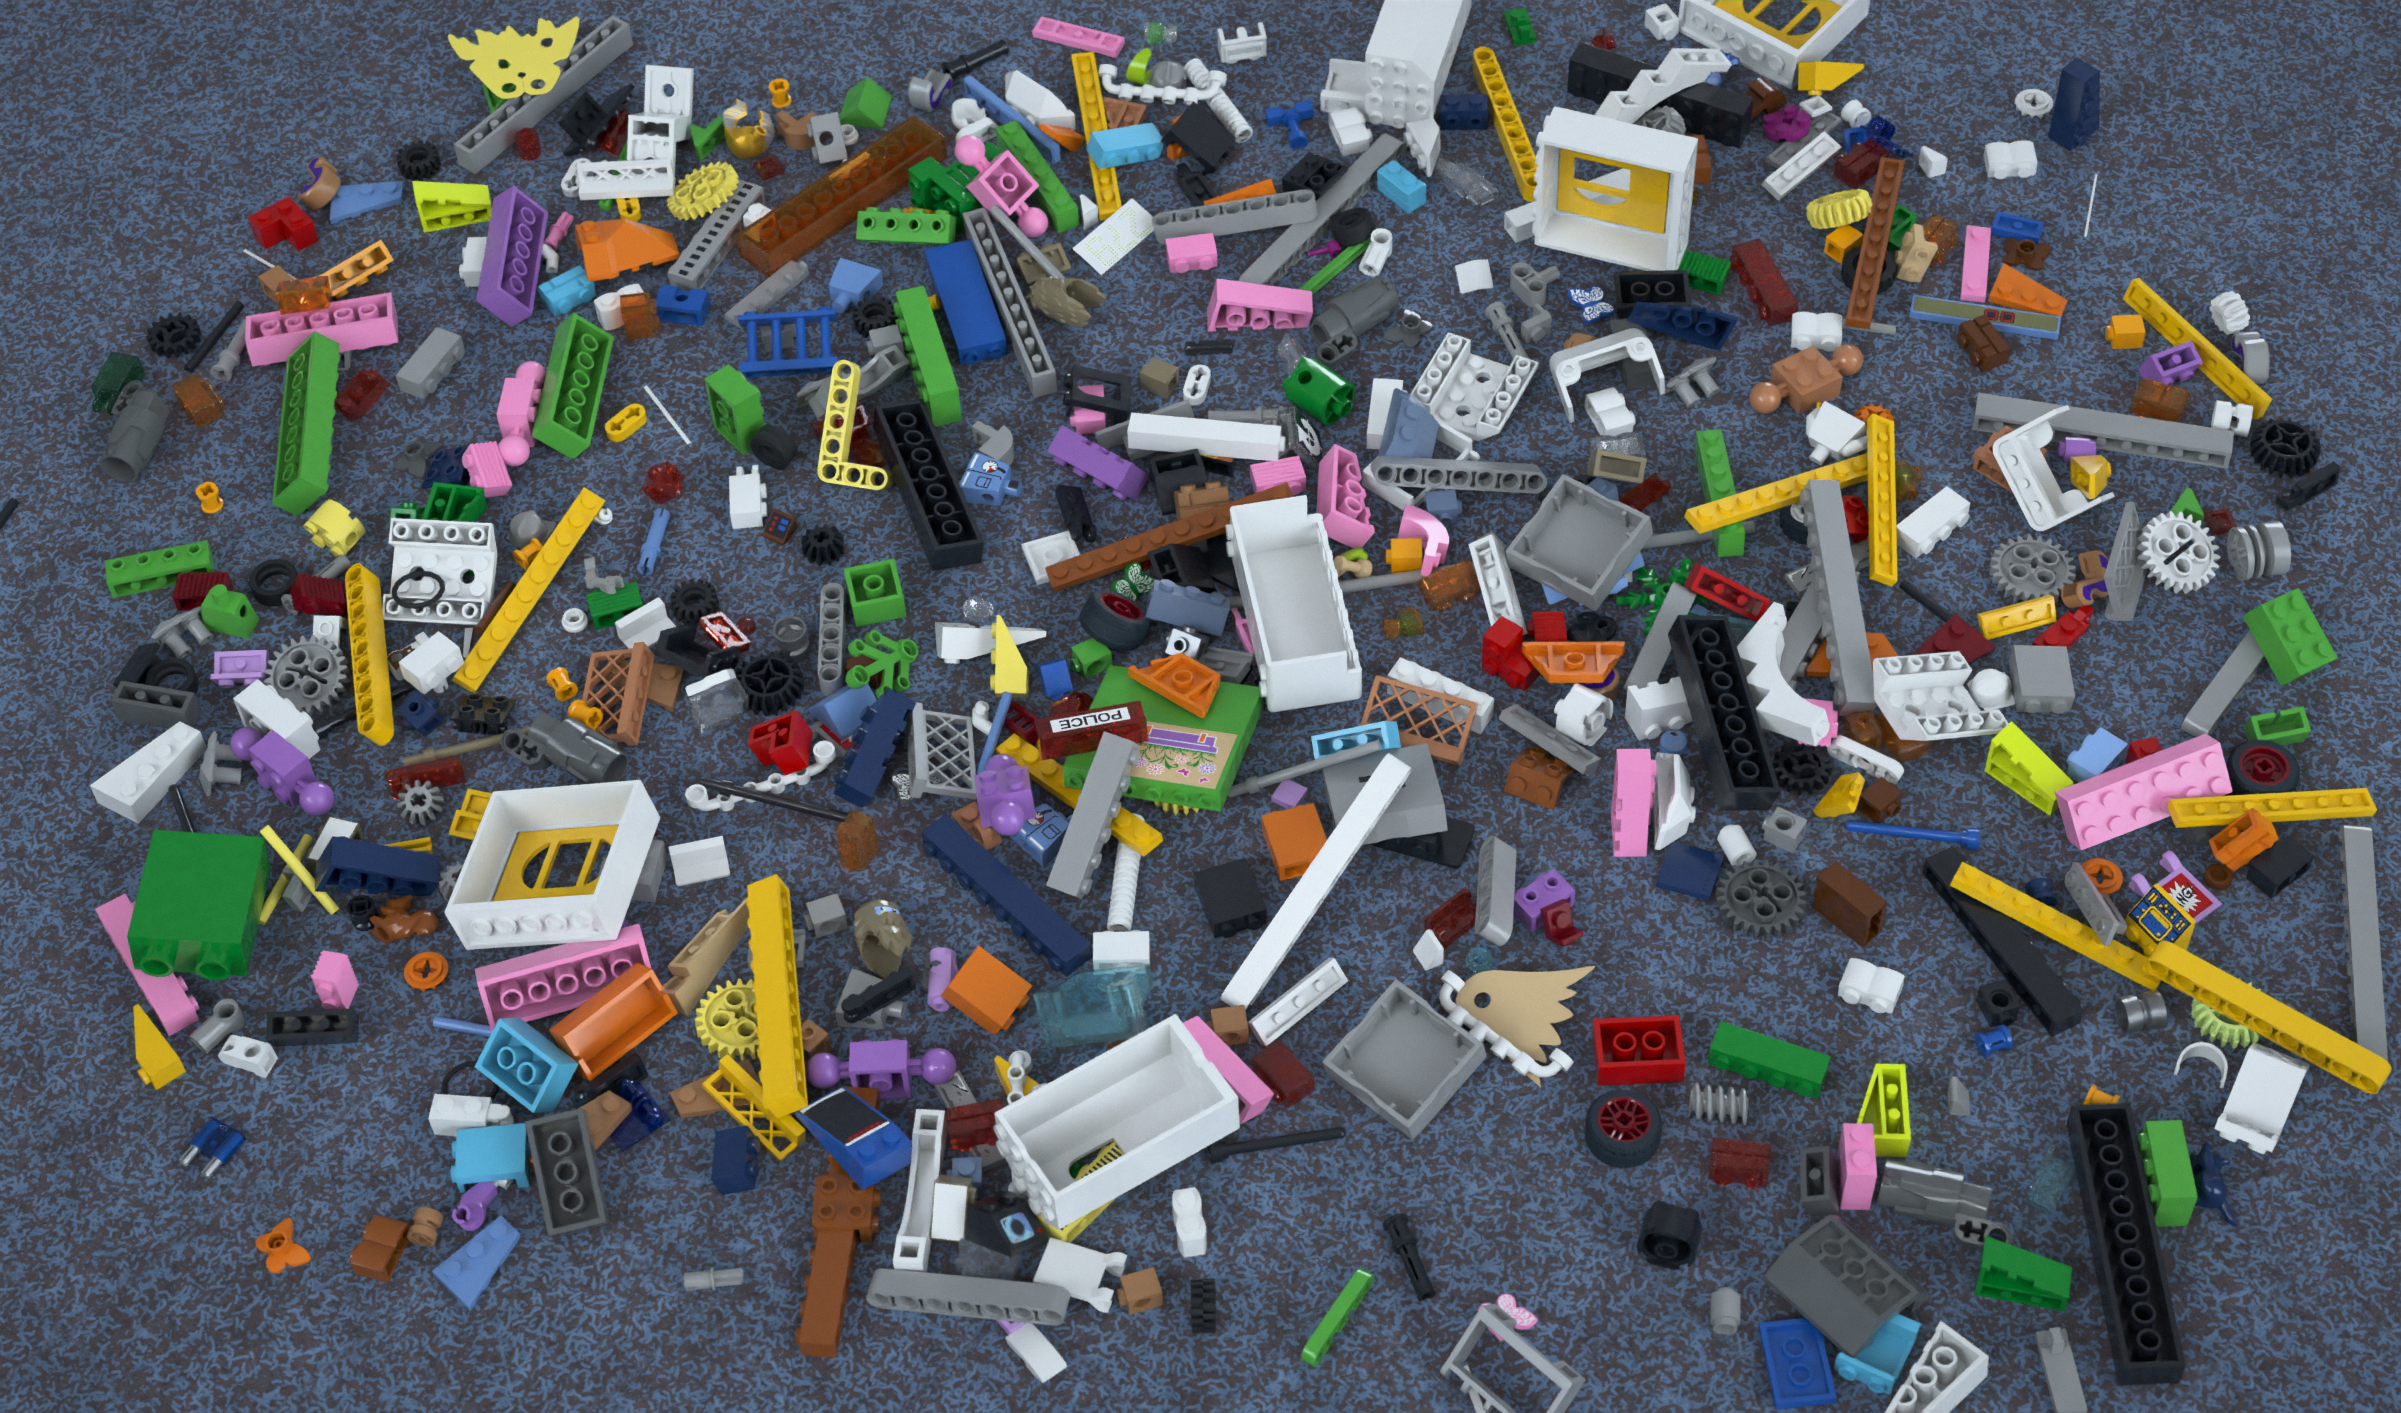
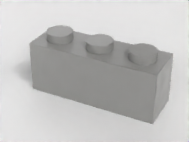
M436 327L396 374L400 391L424 400L430 393H434L441 379L447 377L456 361H460L464 357L465 348L462 337Z

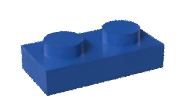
M1997 211L1991 227V235L2014 238L2019 241L2029 239L2038 244L2044 222Z

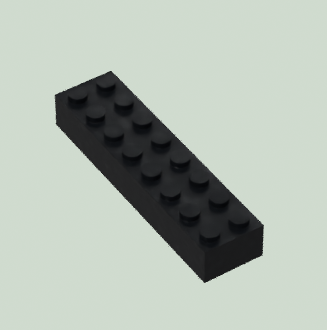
M1580 42L1569 59L1567 92L1575 97H1583L1592 100L1596 104H1602L1610 91H1627L1641 70H1657L1659 67ZM1701 82L1672 94L1651 109L1655 110L1659 106L1661 108L1664 106L1673 107L1684 119L1685 132L1704 135L1705 139L1721 142L1728 147L1740 148L1750 132L1754 98Z
M916 399L875 406L873 429L932 571L981 563L984 540L924 400Z
M1678 615L1668 632V638L1719 811L1770 810L1781 791L1728 616Z

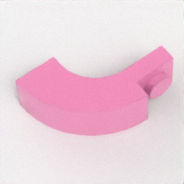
M1406 504L1398 539L1422 538L1424 560L1420 575L1430 577L1433 567L1438 568L1439 564L1444 565L1449 545V535L1444 525L1436 517L1425 510Z

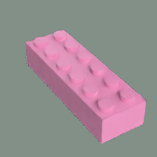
M392 292L246 316L245 343L252 367L287 362V357L314 331L339 343V352L356 349L365 350L369 347L389 346L393 343H398V316Z
M2203 734L2055 792L2068 840L2080 850H2084L2171 816L2166 806L2170 799L2223 796L2233 792L2220 742L2207 734Z
M635 924L621 928L617 940L566 943L476 968L475 974L492 1032L500 1018H521L523 1021L528 1022L578 1008L634 964L640 963L651 968L640 925Z

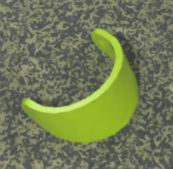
M1142 49L1133 58L1126 73L1128 81L1142 86L1149 85L1152 69L1146 73L1145 71L1152 54L1150 49Z

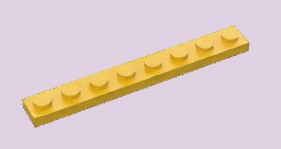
M2140 278L2132 279L2122 299L2138 314L2142 315L2174 347L2191 341L2203 361L2198 368L2237 404L2252 405V418L2254 420L2263 417L2272 398Z
M1872 413L1867 418L1869 579L1892 587L1898 581L1894 421Z
M1015 733L995 748L996 754H1007L1014 758L1019 766H1028L1031 780L1075 809L1082 790L1064 787L1062 765ZM1122 806L1116 818L1113 817L1110 828H1112L1111 835L1141 856L1145 857L1163 842L1162 834Z
M2367 788L2170 799L2166 805L2176 828L2230 825L2251 808H2254L2271 822L2373 816L2377 811Z
M1962 862L1950 883V886L2152 991L2157 989L2161 981L2146 970L2145 962L2148 957L2113 939L2109 946L2103 945L2092 928L1989 876L1975 867Z

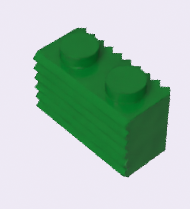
M1686 249L1678 270L1688 271L1689 288L1721 296L1730 275L1731 262Z
M624 582L623 588L615 587V594H607L600 589L586 594L595 630L614 626L616 621L643 606L636 582Z

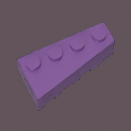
M1063 425L1047 452L1055 456L1054 462L1065 468L1068 464L1073 466L1072 472L1084 479L1087 475L1093 477L1092 483L1104 490L1109 486L1114 489L1112 494L1123 501L1127 497L1135 501L1150 477L1148 473L1128 460H1124L1100 445L1090 442L1087 438Z

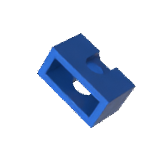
M661 285L653 306L657 321L703 326L711 304L708 290L691 289V291H682V289L676 286ZM678 312H684V313H688V314H686V315H680V314H678Z

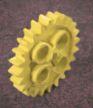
M718 161L715 165L711 162L706 168L702 165L700 170L693 169L691 175L686 174V179L678 181L679 185L675 186L674 196H669L670 198L666 199L668 202L667 206L673 216L679 220L684 218L687 221L690 217L695 220L698 215L704 217L706 212L712 213L715 207H721L720 203L728 201V196L734 195L732 191L738 188L736 184L739 183L737 179L739 176L732 165H728L727 162L721 164Z
M740 978L737 981V985L734 986L728 980L726 982L727 988L724 989L716 985L717 993L708 991V1000L701 999V1008L696 1009L697 1018H695L697 1036L701 1037L702 1046L708 1045L709 1053L718 1050V1057L720 1059L725 1054H729L732 1059L739 1055L741 1061L745 1060L746 1055H750L753 1060L756 1059L759 1039L755 1031L758 1021L754 1012L756 996L752 989V979L748 981L747 985H743Z

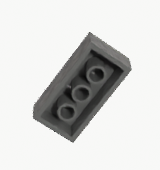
M579 1108L525 1121L548 1236L554 1239L611 1225L587 1111Z

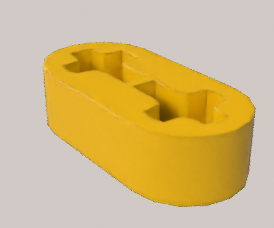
M638 197L629 198L630 200L626 201L625 198H616L621 219L637 222L641 218ZM632 208L633 213L628 214L627 209Z
M630 404L612 417L605 425L607 438L613 442H620L641 428L647 421L645 408L640 404Z

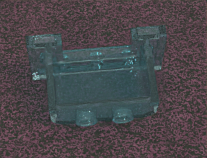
M1144 964L1076 972L1051 990L1038 991L1033 994L1046 1048L1129 1040L1147 1030L1143 1006L1153 984L1150 965Z

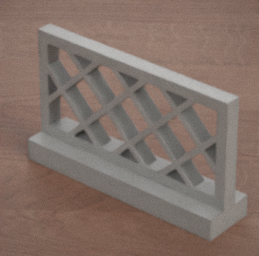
M2126 502L2104 575L2109 595L2105 617L2113 621H2133L2148 570L2141 568L2146 563L2145 560L2138 559V556L2143 553V551L2136 549L2142 543L2138 540L2142 530L2134 502Z
M915 702L916 705L913 711L909 712L906 718L910 797L921 798L922 793L926 792L976 799L972 717L923 710L922 703ZM926 720L935 721L940 726L934 729L926 723ZM952 725H965V730L959 732ZM946 730L953 737L947 740L940 732ZM933 737L941 745L935 748L927 740ZM959 741L966 749L961 752L953 744ZM947 749L954 757L948 759L941 752ZM935 757L942 764L936 767L928 760ZM960 760L968 768L962 771L954 763ZM948 768L956 776L950 779L942 771ZM936 776L943 784H931L930 779ZM962 780L969 786V789L960 788L956 782Z

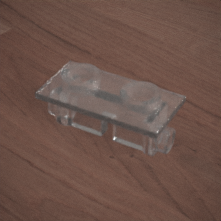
M1286 332L1278 346V353L1286 363L1289 373L1293 374L1300 359L1307 356L1301 342L1291 338L1288 332Z

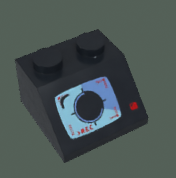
M1003 1191L1000 1192V1195L984 1198L981 1202L968 1206L965 1239L1008 1257L1016 1256L1048 1243L1049 1237L1037 1215L1031 1210L1028 1201L1017 1197V1194L1014 1192Z

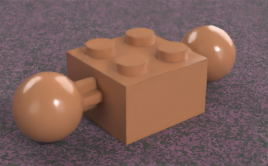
M1844 344L1834 350L1831 360L1828 361L1813 345L1772 365L1770 383L1761 382L1752 388L1749 395L1750 405L1758 413L1769 414L1779 407L1781 398H1784L1798 414H1801L1816 407L1818 402L1824 403V401L1827 402L1839 396L1843 379L1842 375L1851 376L1856 374L1863 365V354L1858 347L1852 344Z

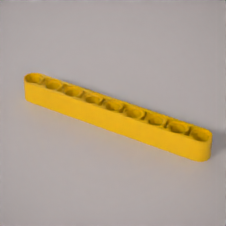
M1479 47L1473 52V73L1481 93L1487 94L1488 111L1522 197L1528 202L1537 201L1533 199L1534 190L1537 182H1534L1535 172L1538 168V165L1535 164L1536 156L1494 52L1488 47Z
M356 563L346 572L345 586L357 726L359 733L378 746H384L394 735V723L380 579L363 565Z
M2160 941L2145 962L2146 970L2154 977L2363 1092L2377 1094L2391 1073V1065L2379 1055L2169 941Z

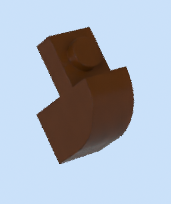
M1764 77L1754 79L1747 84L1749 90L1744 95L1754 98L1751 120L1762 111L1766 114L1774 113L1787 103L1784 93Z

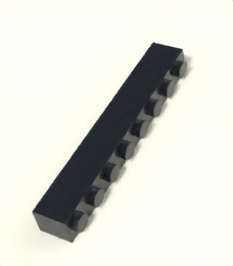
M1952 846L1926 858L1922 874L2050 1036L2053 1037L2080 1024L2084 1011L2081 1001L2067 989L2062 977L2054 973L2046 957L2038 953L2030 937L2023 934L2018 928L2015 919L1950 886L1961 863L1968 864L1965 856L1959 854Z

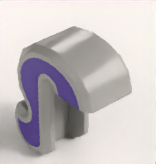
M931 69L924 79L913 76L908 88V97L912 107L927 112H934L939 107L943 95L945 96L950 92L953 81L951 75L942 74Z
M2236 332L2232 336L2231 347L2232 352L2242 359L2240 370L2255 384L2265 383L2268 378L2270 364L2267 342L2260 338L2258 332Z

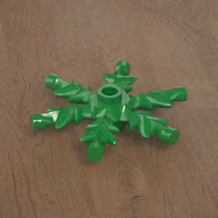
M1684 558L1679 569L1672 567L1673 577L1668 576L1670 583L1666 582L1664 584H1660L1661 576L1656 578L1654 568L1647 571L1645 566L1634 570L1640 574L1635 579L1646 583L1643 587L1652 588L1653 593L1648 595L1640 590V595L1633 591H1627L1629 596H1615L1616 606L1630 604L1629 608L1634 609L1642 604L1643 608L1648 603L1655 604L1656 609L1648 611L1652 615L1642 620V622L1648 623L1643 631V634L1648 636L1672 583L1684 585V580L1690 574L1687 571L1690 569L1692 561ZM1697 593L1693 605H1695V601L1708 604L1707 599L1709 598ZM1690 608V610H1689V612H1688V614H1687V615H1697V614H1694V613H1691V612H1690V611L1692 610V608Z

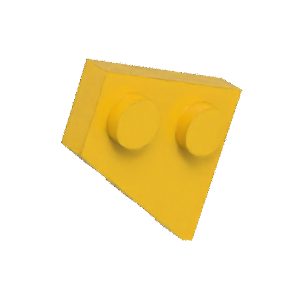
M1860 772L1841 775L1813 809L1816 816L1820 818H1834L1839 815L1854 813L1865 782Z

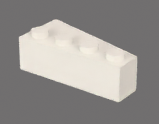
M1680 677L1671 678L1669 683L1661 685L1657 681L1649 682L1646 688L1638 689L1636 685L1628 686L1625 719L1639 741L1646 738L1650 740L1655 739L1665 731L1679 730L1685 724L1693 722Z
M179 721L91 784L90 787L97 803L139 824L167 794L169 787L176 784L207 750L201 732Z
M1940 1321L1934 1336L1927 1342L1923 1349V1354L1918 1362L1913 1365L1905 1384L1901 1385L1885 1413H1949L1987 1377L1989 1356Z

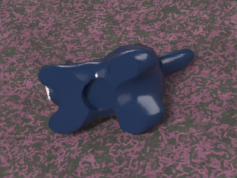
M2205 1142L2198 1155L2192 1153L2189 1156L2198 1196L2195 1206L2218 1208L2227 1222L2232 1226H2238V1221L2226 1200V1185L2220 1172L2221 1168L2229 1164L2230 1161L2223 1160L2211 1150V1145Z

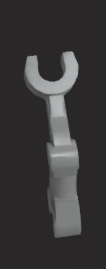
M595 557L584 559L586 569L584 579L587 588L598 587L607 594H615V587H624L621 576L598 577L599 572L596 568Z

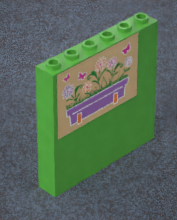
M1110 665L1087 714L1127 707L1130 719L1080 728L1063 765L1064 787L1082 790L1103 732L1105 731L1133 741L1140 746V759L1136 766H1132L1129 774L1131 782L1128 790L1123 792L1122 796L1222 811L1264 708L1263 697H1261L1259 687L1221 681L1205 718L1201 719L1128 677L1127 667Z

